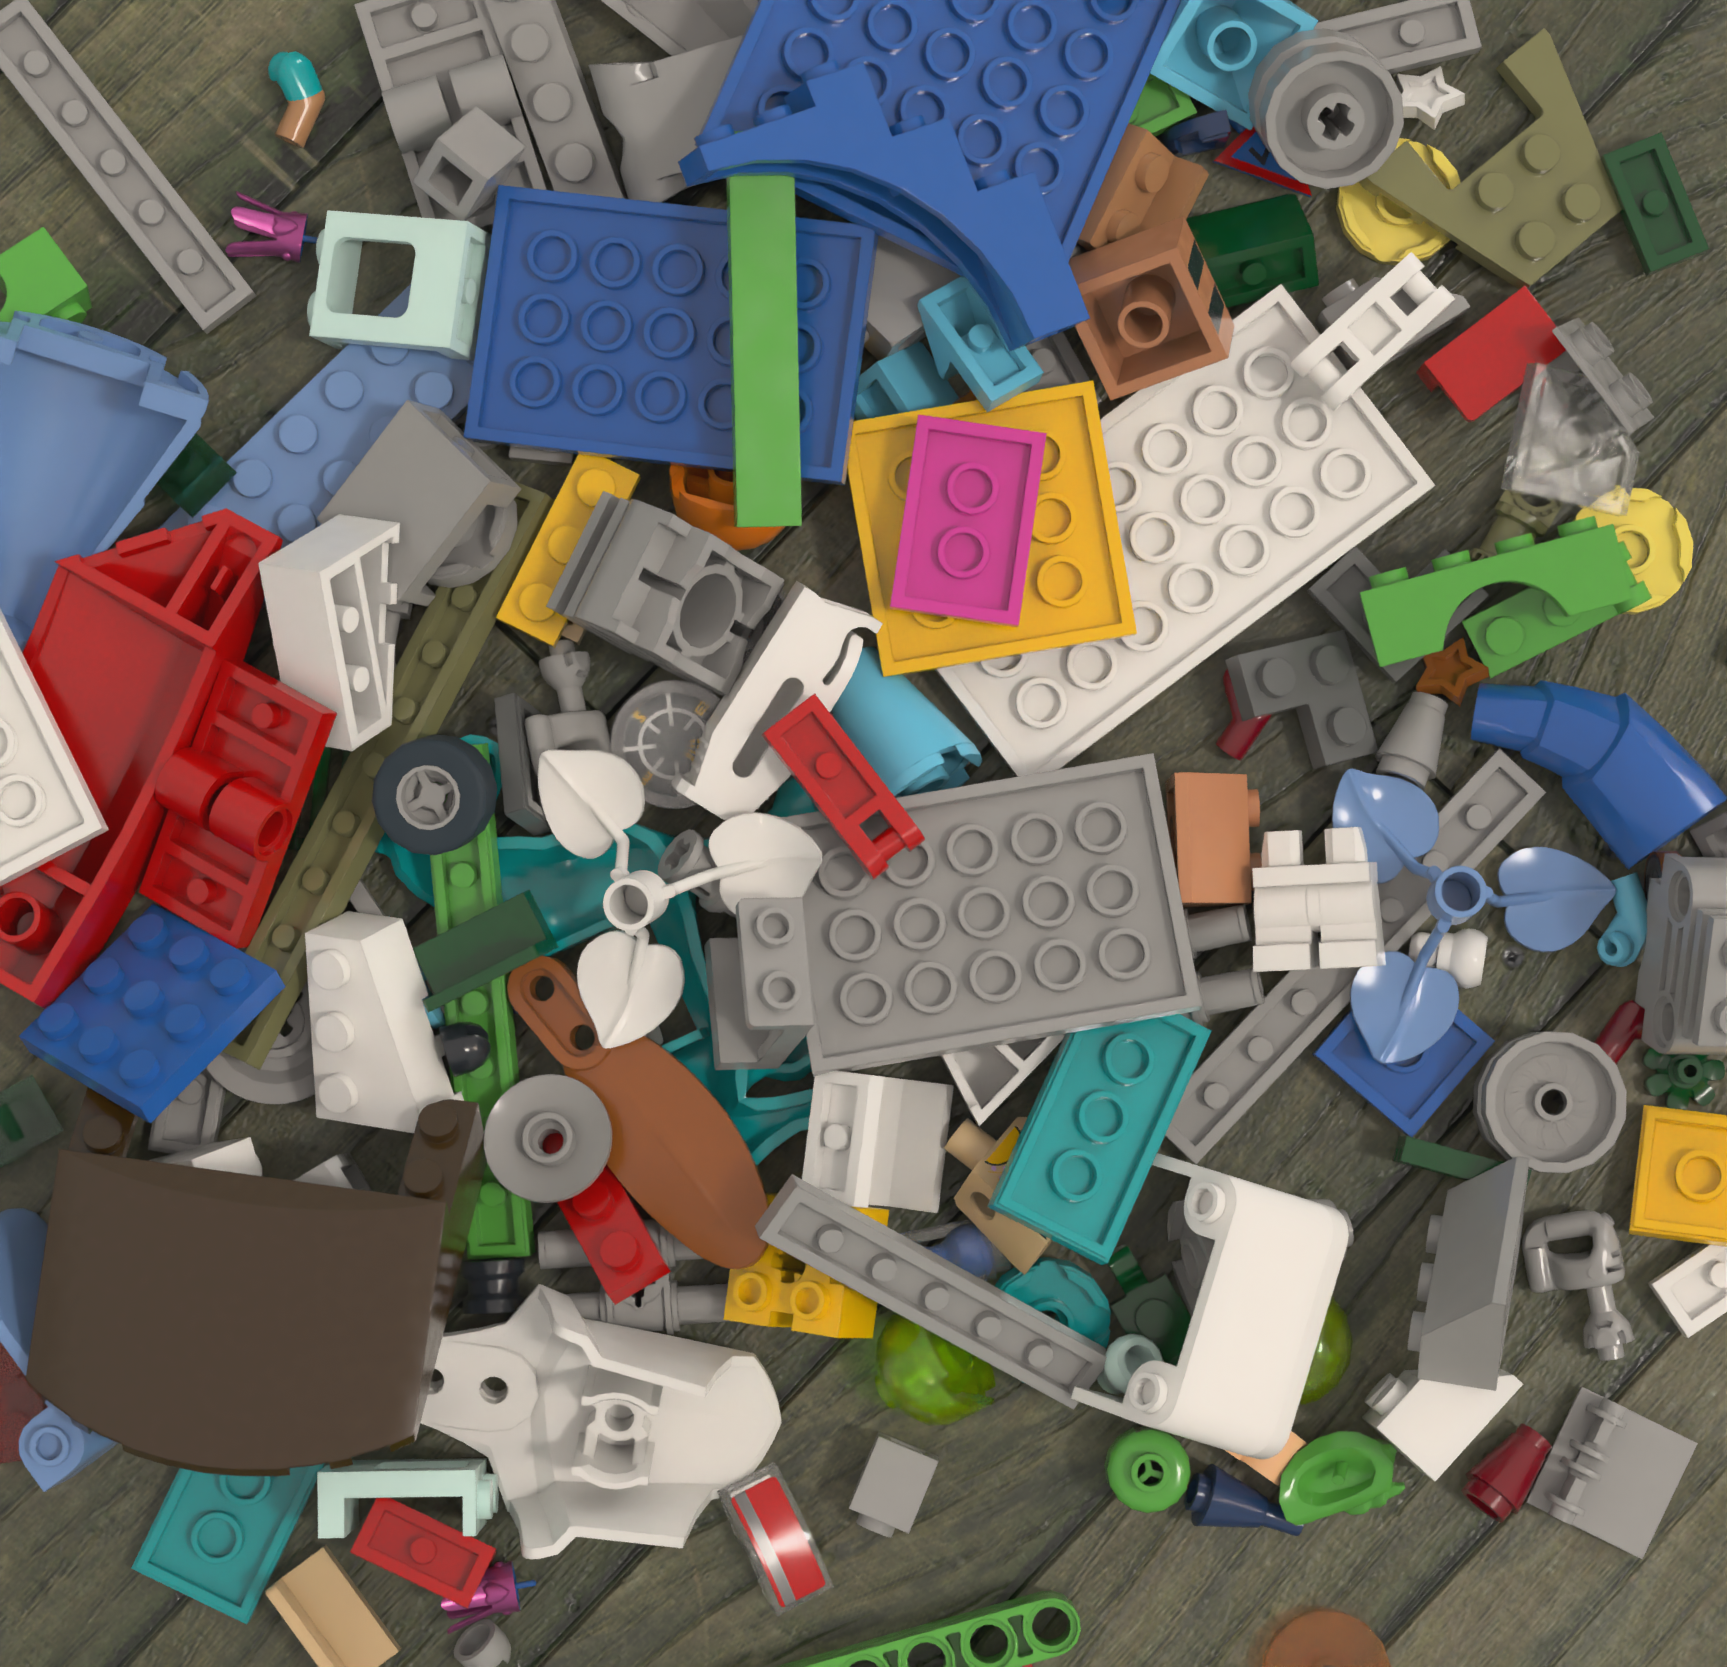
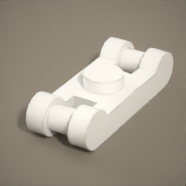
M1412 252L1290 363L1292 368L1302 378L1309 375L1324 391L1320 398L1333 411L1349 399L1367 380L1455 300L1443 285L1437 289L1421 272L1425 266ZM1401 289L1418 305L1408 316L1391 299ZM1339 345L1356 362L1344 375L1327 358Z

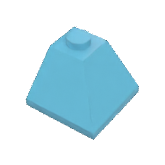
M1181 0L1150 74L1217 112L1226 110L1229 119L1251 130L1253 124L1250 120L1248 92L1256 67L1274 45L1297 32L1313 30L1318 20L1289 0Z

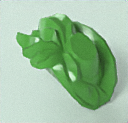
M1337 1431L1315 1439L1295 1453L1282 1473L1278 1499L1286 1521L1298 1526L1342 1511L1350 1515H1360L1368 1512L1370 1508H1381L1384 1506L1389 1498L1399 1495L1405 1490L1404 1482H1392L1397 1453L1393 1444L1389 1441L1370 1438L1355 1431Z

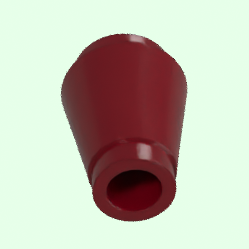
M1520 1424L1514 1433L1506 1437L1466 1473L1469 1481L1461 1492L1480 1511L1490 1518L1503 1523L1510 1512L1518 1514L1545 1460V1456L1552 1446L1534 1429L1525 1424Z

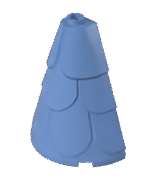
M15 311L11 322H0V608L23 652L58 568V564L54 561L77 554L84 558L109 549L143 508L145 497L201 427V418L206 412L209 395L203 384L189 371H180L179 378L165 371L164 367L167 357L145 346L81 323L42 314Z

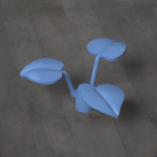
M1356 769L1347 770L1339 782L1332 807V828L1362 827L1367 847L1368 862H1377V884L1391 881L1398 875L1403 866L1411 873L1429 879L1431 885L1426 896L1427 906L1430 913L1438 920L1415 962L1401 952L1388 951L1385 952L1386 965L1360 967L1352 981L1350 1006L1353 1018L1373 1059L1381 1064L1402 1062L1421 1054L1441 1039L1453 1023L1459 1004L1457 982L1448 972L1427 967L1432 954L1451 925L1461 924L1469 920L1483 907L1485 902L1496 908L1506 907L1504 925L1509 935L1517 943L1532 951L1554 952L1572 945L1583 936L1616 893L1614 884L1599 870L1584 860L1557 849L1531 847L1514 852L1501 863L1498 868L1497 880L1503 895L1498 896L1493 893L1490 887L1486 886L1482 876L1470 867L1454 866L1442 872L1438 866L1433 865L1429 867L1415 860V858L1425 855L1433 848L1439 834L1438 812L1430 797L1422 789L1400 778L1370 774Z

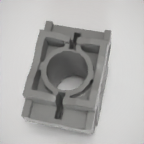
M603 491L546 607L624 652L632 653L645 661H650L664 670L718 695L728 696L743 665V657L748 643L747 638L751 630L755 629L762 617L771 609L777 595H780L784 586V579L742 555L713 534L688 524L672 513L636 499H631V501L623 498L619 499L613 494Z
M1665 853L1662 878H1650L1646 909V944L1638 973L1635 1002L1645 1009L1641 1040L1661 1054L1727 1055V858L1681 857L1675 853Z

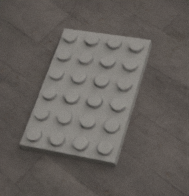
M1154 753L898 797L896 799L925 837V841L911 852L904 848L887 861L889 869L874 880L862 869L849 848L820 811L782 817L800 827L814 840L822 852L823 860L806 893L802 897L814 1026L806 1034L813 1077L832 1071L848 1072L1201 1010L1200 994ZM878 811L859 825L870 840H873L888 828L887 823Z

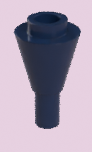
M1214 1464L1208 1465L1203 1474L1195 1473L1188 1484L1184 1505L1186 1510L1192 1511L1191 1519L1194 1526L1259 1528L1264 1526L1294 1536H1299L1304 1527V1524L1296 1526L1286 1521L1280 1504L1268 1501L1266 1496Z

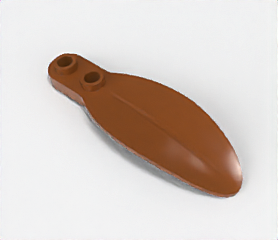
M541 956L513 970L509 976L507 992L514 1009L554 1058L563 1065L565 1076L585 1084L604 1104L612 1126V1148L606 1164L620 1183L662 1227L698 1256L728 1269L742 1270L756 1264L762 1258L769 1244L759 1238L755 1225L769 1207L768 1198L746 1142L719 1101L680 1060L645 1035L618 1047L603 1048L599 1042L595 1025L582 1001L577 977L562 961L553 957ZM544 976L549 977L554 984V993L546 1001L541 1000L535 991L537 981ZM584 1025L589 1026L595 1035L593 1045L587 1050L581 1049L575 1040L576 1032Z

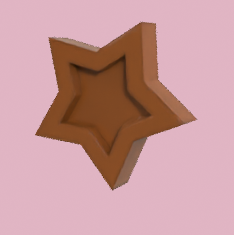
M1462 637L1443 651L1425 655L1421 659L1426 670L1417 683L1416 690L1417 692L1428 694H1443L1460 707L1467 687L1489 677V669L1487 666L1468 657L1464 637Z

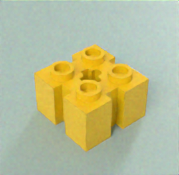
M766 1193L769 1205L778 1193ZM850 1206L887 1226L888 1209ZM768 1244V1248L762 1258L753 1266L742 1270L730 1269L723 1320L766 1327H792L791 1331L834 1338H873L877 1302L775 1246Z

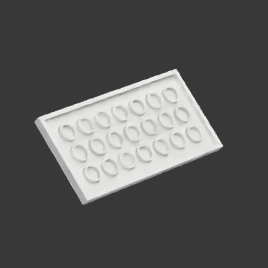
M1282 284L1232 320L1235 327L1227 359L1141 389L1100 419L1137 634L1117 639L935 669L1016 777L1063 768L1435 486L1361 387L1339 408L1333 411L1320 398L1324 391L1311 377L1307 375L1305 378H1302L1292 368L1290 363L1320 334ZM1334 352L1328 355L1327 358L1344 375L1348 370Z

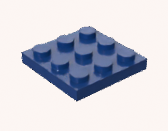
M152 904L50 1006L43 1010L40 1016L19 1037L31 1054L151 1124L286 986L275 969L163 908Z

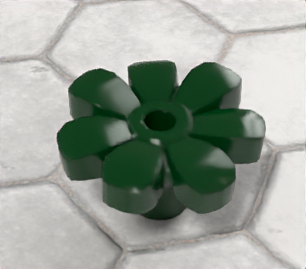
M1651 1047L1646 1049L1643 1054L1642 1063L1644 1066L1655 1070L1656 1073L1647 1077L1643 1084L1650 1096H1660L1667 1092L1665 1099L1666 1108L1686 1110L1690 1097L1697 1105L1706 1106L1715 1097L1714 1090L1708 1084V1081H1718L1724 1078V1063L1720 1060H1708V1055L1661 1054ZM1685 1067L1688 1068V1074H1687V1075L1684 1074V1068H1685Z

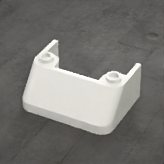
M1157 1153L1152 1165L1191 1177L1184 1200L1186 1222L1196 1234L1215 1240L1178 1364L1175 1366L1161 1361H1149L1142 1364L1131 1376L1124 1398L1074 1386L1071 1399L1141 1425L1256 1459L1271 1458L1284 1448L1291 1433L1348 1244L1349 1232L1347 1222L1344 1216L1333 1207Z

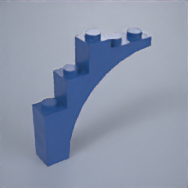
M832 60L804 71L800 74L803 84L784 97L786 105L778 106L752 118L755 127L736 134L732 125L726 124L696 136L694 140L697 148L678 161L687 187L732 176L785 175L832 184L879 203L919 229L959 267L987 305L1009 352L1064 332L1090 319L1034 171L1010 179L1007 169L974 181L949 117L926 125L923 116L918 115L888 127L864 62L840 69L837 60Z

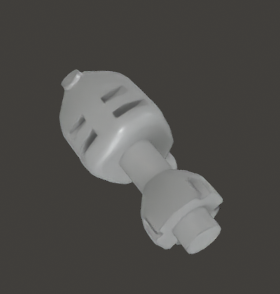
M560 640L555 648L549 646L550 656L539 661V669L543 679L557 691L561 713L553 715L536 714L525 719L524 725L531 762L537 776L540 755L550 749L612 752L606 716L599 710H586L582 686L590 671L589 653L575 651L572 640Z
M1592 1210L1555 1214L1536 1219L1526 1228L1522 1236V1251L1530 1290L1535 1293H1543L1560 1289H1587L1591 1313L1583 1327L1584 1347L1597 1349L1600 1361L1623 1358L1625 1356L1623 1343L1632 1342L1635 1338L1630 1322L1616 1309L1612 1284L1623 1280L1625 1276L1620 1239L1613 1227L1615 1224L1614 1220L1605 1212L1600 1214ZM1588 1235L1593 1237V1249L1581 1253H1554L1549 1251L1547 1242Z

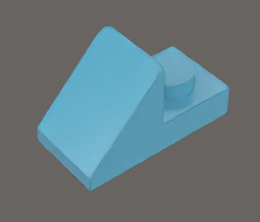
M960 276L919 300L917 307L938 374L945 381L959 373L986 412L991 411L1039 383L1044 373L1026 346L1009 352L987 305L967 278Z

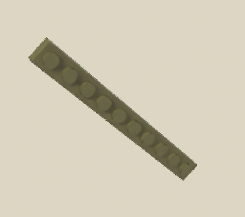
M515 482L521 488V491L514 498L517 504V530L510 550L494 570L476 582L454 588L438 586L435 592L436 597L427 607L394 670L392 725L351 751L245 952L249 956L275 969L286 987L222 1051L223 1053L258 1070L261 1069L308 979L305 933L343 913L385 833L378 824L372 804L374 778L384 759L402 744L437 734L496 622V616L554 503V500L544 492Z

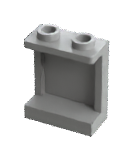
M407 400L320 513L317 520L324 524L338 514L399 522V543H389L387 582L397 583L396 605H402L403 602L429 606L436 595L426 586V583L487 504L507 509L521 491V488L472 440L464 438V432L439 408Z
M802 897L743 898L735 907L738 938H709L704 945L715 1070L777 1069L814 1026Z

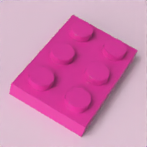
M918 414L890 609L1011 627L1019 626L1047 433Z

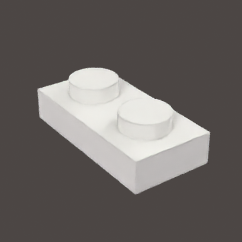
M1704 1244L1648 1282V1285L1684 1337H1691L1727 1312V1247Z

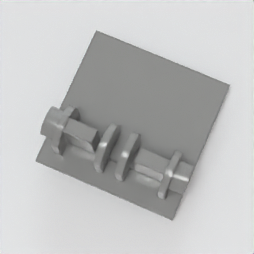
M1578 317L1552 330L1566 351L1548 364L1546 368L1559 385L1582 370L1584 375L1563 390L1567 396L1588 380L1596 390L1575 405L1578 411L1601 395L1604 400L1583 415L1601 441L1607 438L1612 446L1616 447L1632 435L1634 431L1654 419V416L1647 408L1653 403L1648 391L1632 373H1628L1623 377L1608 357L1614 353L1612 344L1595 323L1590 322L1585 326Z
M1581 1386L1526 1502L1567 1524L1573 1525L1643 1559L1698 1443Z

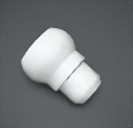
M1470 928L1462 929L1456 933L1446 932L1432 954L1427 967L1448 972L1454 977L1460 988L1469 989L1481 985L1488 937L1481 931ZM1418 932L1411 936L1408 957L1414 962L1429 938L1430 933Z

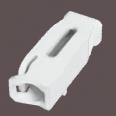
M796 580L743 664L728 696H723L707 721L702 737L699 738L698 749L695 750L694 761L691 762L692 767L689 776L686 777L677 772L671 781L673 787L687 798L725 821L740 814L753 813L756 809H759L760 805L765 800H768L775 791H778L779 787L791 775L762 737V733L814 693L830 712L851 679L862 652L863 639L851 630L857 627H866L877 634L883 623L863 610L821 598L807 586Z

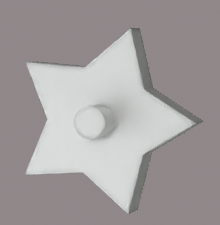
M1441 66L1422 76L1396 75V85L1403 102V118H1418L1435 130L1442 113L1465 105V93L1445 83Z

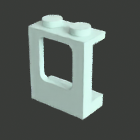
M327 210L325 229L320 232L316 244V256L319 263L316 291L311 294L307 306V319L310 325L309 336L336 349H344L349 343L437 351L451 359L474 360L491 234L469 221ZM363 241L409 244L414 247L415 260L408 308L402 316L393 318L352 314Z
M487 1458L352 1460L353 1465L330 1469L328 1464L317 1472L318 1538H345L359 1525V1498L463 1496V1536H477L486 1525L487 1519H492L493 1513L498 1512V1475L487 1474Z

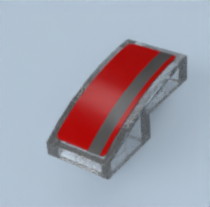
M774 1462L717 1491L738 1544L747 1553L766 1601L777 1617L834 1587L801 1511L778 1466Z

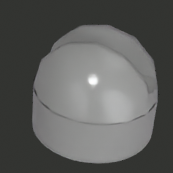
M483 1619L475 1622L462 1633L456 1642L454 1657L464 1667H497L502 1660L507 1664L511 1659V1645L505 1633L492 1620Z

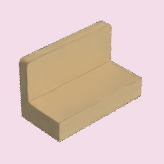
M327 1545L316 1551L265 1590L267 1597L318 1667H379L401 1649Z

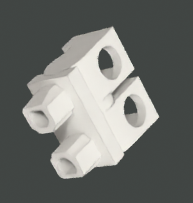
M1362 827L1324 829L1326 864L1304 865L1301 830L1264 832L1261 854L1262 868H1252L1253 888H1255L1254 921L1256 946H1253V972L1319 968V959L1320 969L1386 965L1377 885V862H1368L1367 847ZM1318 932H1321V943H1319L1318 950Z

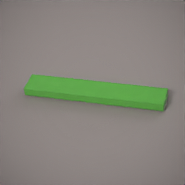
M785 175L732 176L726 178L734 527L802 526L795 177Z

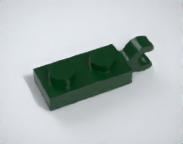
M1123 1243L1114 1249L1107 1265L1125 1295L1109 1303V1306L1126 1335H1143L1152 1340L1160 1349L1164 1362L1177 1366L1191 1317L1167 1275L1163 1272L1147 1281L1128 1245Z

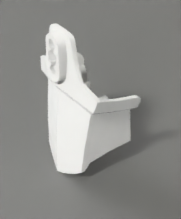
M538 1284L507 1321L475 1329L443 1333L434 1368L442 1373L443 1378L430 1383L420 1422L467 1444L488 1457L493 1473L498 1475V1487L507 1512L510 1513L519 1531L521 1554L524 1558L532 1560L558 1555L575 1537L683 1548L696 1519L708 1503L713 1499L733 1496L750 1478L772 1445L782 1423L774 1386L765 1368L754 1353L585 1319L581 1316L568 1295ZM489 1377H498L506 1383L507 1387L501 1391H494L487 1387L483 1381Z

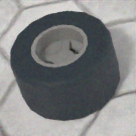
M434 734L402 744L384 759L374 778L372 804L378 824L394 843L412 853L439 855L468 844L485 830L495 811L497 785L491 765L476 747L458 737Z

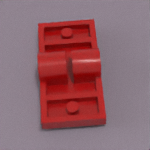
M223 659L192 746L182 748L174 753L164 764L158 775L155 785V797L160 805L169 810L139 893L236 949L248 947L257 931L337 712L240 659Z

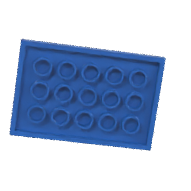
M498 185L464 438L479 443L733 472L727 210ZM795 217L801 480L845 485L879 235L874 230L859 224Z

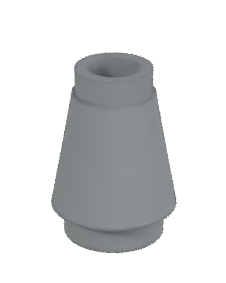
M1424 692L1412 693L1409 703L1404 707L1375 755L1379 761L1376 770L1377 775L1400 778L1416 785L1422 790L1425 789L1427 781L1436 777L1445 713L1448 708V704L1445 701Z

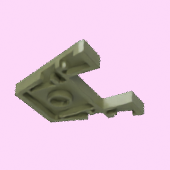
M1545 28L1496 68L1535 116L1534 123L1454 189H1447L1408 141L1399 146L1377 172L1359 181L1365 190L1376 197L1382 194L1411 213L1412 215L1409 217L1411 220L1419 225L1425 222L1457 243V250L1519 290L1524 286L1529 288L1622 210L1553 40Z

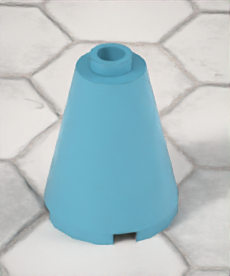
M875 647L862 648L853 675L832 708L834 719L895 798L961 787L970 778L964 769L970 761L977 767L982 763L981 754L975 744L904 675L883 677L879 652Z

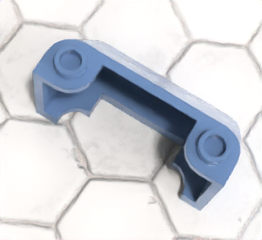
M14 1208L0 1212V1342L26 1376L48 1225L36 1212L25 1208ZM47 1400L45 1404L48 1407L30 1420L23 1428L19 1438V1455L43 1492L74 1477L118 1444L94 1431L88 1434L74 1426L68 1415Z

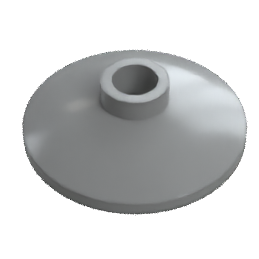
M556 1074L534 1076L512 1086L499 1098L492 1108L484 1131L485 1156L497 1180L514 1195L539 1203L563 1201L587 1189L603 1171L612 1148L610 1117L599 1097L582 1082ZM553 1133L561 1134L563 1136L561 1149L553 1154L545 1153L543 1151L545 1138Z

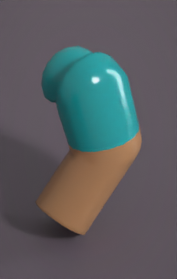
M283 51L274 55L268 66L270 79L277 81L288 102L275 136L293 146L304 148L324 105L325 92L312 62L305 55L296 51L289 53Z

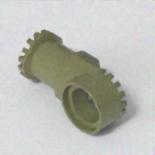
M1533 459L1516 468L1510 475L1507 487L1494 508L1495 513L1498 515L1481 546L1479 548H1472L1469 552L1472 562L1496 556L1497 553L1494 545L1496 542L1532 533L1534 541L1536 537L1544 538L1565 502L1564 500L1568 493V480H1566L1563 470L1558 468L1557 464L1546 459ZM1541 471L1551 478L1554 484V495L1547 505L1535 507L1523 500L1520 494V483L1526 473Z

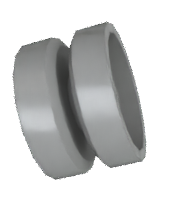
M1326 28L1297 32L1274 45L1256 67L1248 92L1250 120L1262 143L1271 152L1278 165L1299 182L1324 189L1354 185L1377 172L1396 149L1404 125L1402 96L1389 71L1369 49L1354 37Z
M1530 1032L1504 1042L1484 1061L1474 1083L1473 1115L1483 1140L1501 1159L1508 1161L1516 1156L1530 1158L1529 1169L1532 1171L1570 1173L1594 1164L1615 1144L1626 1120L1627 1091L1617 1065L1598 1044L1574 1033ZM1550 1090H1556L1558 1093L1552 1099L1560 1104L1556 1114L1546 1113L1541 1105L1542 1096Z

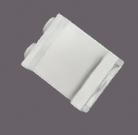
M832 1071L815 1076L802 1180L853 1207L868 1208V1205H878L938 1213L946 1153L944 1147L947 1144L954 1085L843 1071Z

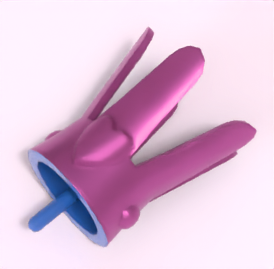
M236 191V195L240 199L269 213L244 207H233L231 215L234 218V224L240 229L275 240L232 242L225 249L228 257L278 256L286 261L292 260L300 263L304 242L317 244V237L305 235L308 213H298L296 211L290 213L281 212Z
M512 1561L495 1563L494 1567L487 1569L468 1610L444 1598L442 1599L441 1607L447 1611L448 1618L457 1619L473 1615L452 1625L447 1630V1634L494 1613L510 1615L512 1612H520L518 1589L535 1586L536 1581L529 1580L517 1583Z

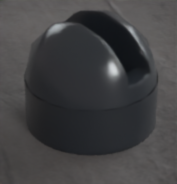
M457 1022L439 1028L445 1054L454 1077L474 1072L483 1066L490 1057L491 1044L489 1036L481 1025L473 1022Z

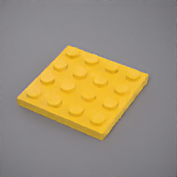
M1093 380L1022 392L989 412H986L981 403L975 400L853 422L847 472L872 616L883 623L878 633H875L883 677L906 675L1137 634ZM918 414L1047 433L1018 627L890 609Z

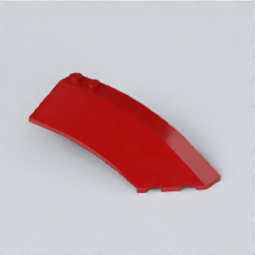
M227 508L203 515L202 521L168 531L164 527L115 542L116 548L84 558L77 554L54 561L58 564V568L22 653L109 830L0 887V983L44 1009L50 1006L96 960L144 878L169 810L160 805L155 797V785L158 775L164 764L174 753L182 748L192 746L223 659H240L244 661L265 597L258 563L279 551L283 540Z

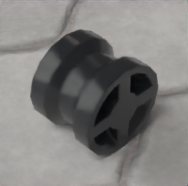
M525 1258L462 1261L461 1275L468 1281V1295L462 1300L463 1314L515 1312L527 1298L520 1291L519 1281L520 1276L525 1272Z

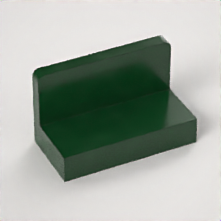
M1286 194L1186 219L1226 308L1260 300L1280 284L1288 293L1319 286L1314 234L1295 194Z
M530 890L522 892L413 948L415 957L435 994L422 1001L428 1013L558 948Z

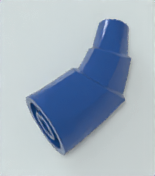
M1540 680L1535 686L1479 684L1471 740L1520 751L1522 758L1562 776V788L1627 870L1650 856L1652 851H1657L1727 800V796L1706 770L1664 727L1626 693L1614 697Z

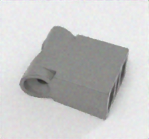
M743 35L657 61L588 65L603 115L615 126L623 138V156L620 173L628 199L664 203L691 187H687L678 161L697 148L694 138L701 132Z

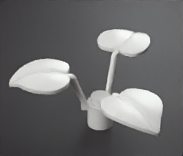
M550 749L540 755L538 765L539 795L546 820L556 839L571 853L586 859H594L603 855L611 847L614 840L617 843L615 869L610 873L614 883L605 892L603 908L608 920L615 927L625 930V932L619 930L609 931L587 944L578 962L577 982L582 1001L595 1025L601 1046L603 1048L618 1047L635 1041L654 1030L673 1012L682 996L685 977L680 956L675 950L666 945L648 944L650 935L649 931L644 927L658 919L665 912L669 898L720 879L722 901L734 914H736L735 907L737 903L743 898L803 897L823 861L822 852L814 840L792 822L766 813H744L726 820L712 832L709 839V851L717 867L667 885L657 874L650 871L639 870L629 873L627 869L630 841L623 830L639 821L645 805L643 784L634 768L621 757L601 750Z

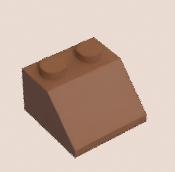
M1194 772L1172 774L1165 781L1166 814L1183 907L1237 906L1252 903L1251 891H1255V888H1253L1252 868H1262L1261 854L1250 853L1249 828L1259 827L1260 824L1258 789H1247V774Z

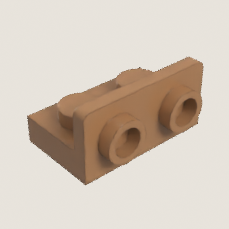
M1128 123L1077 243L1089 252L1185 216V219H1187L1208 178V171L1199 164L1175 157L1147 129Z

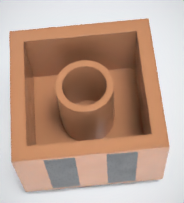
M1185 216L1070 258L1069 265L1090 316V319L1075 327L1110 401L1229 357L1235 325Z

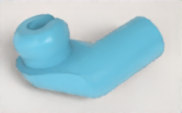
M1637 872L1611 881L1616 887V893L1612 900L1617 913L1597 944V952L1600 959L1611 966L1624 967L1631 964L1638 958L1646 944L1647 899Z

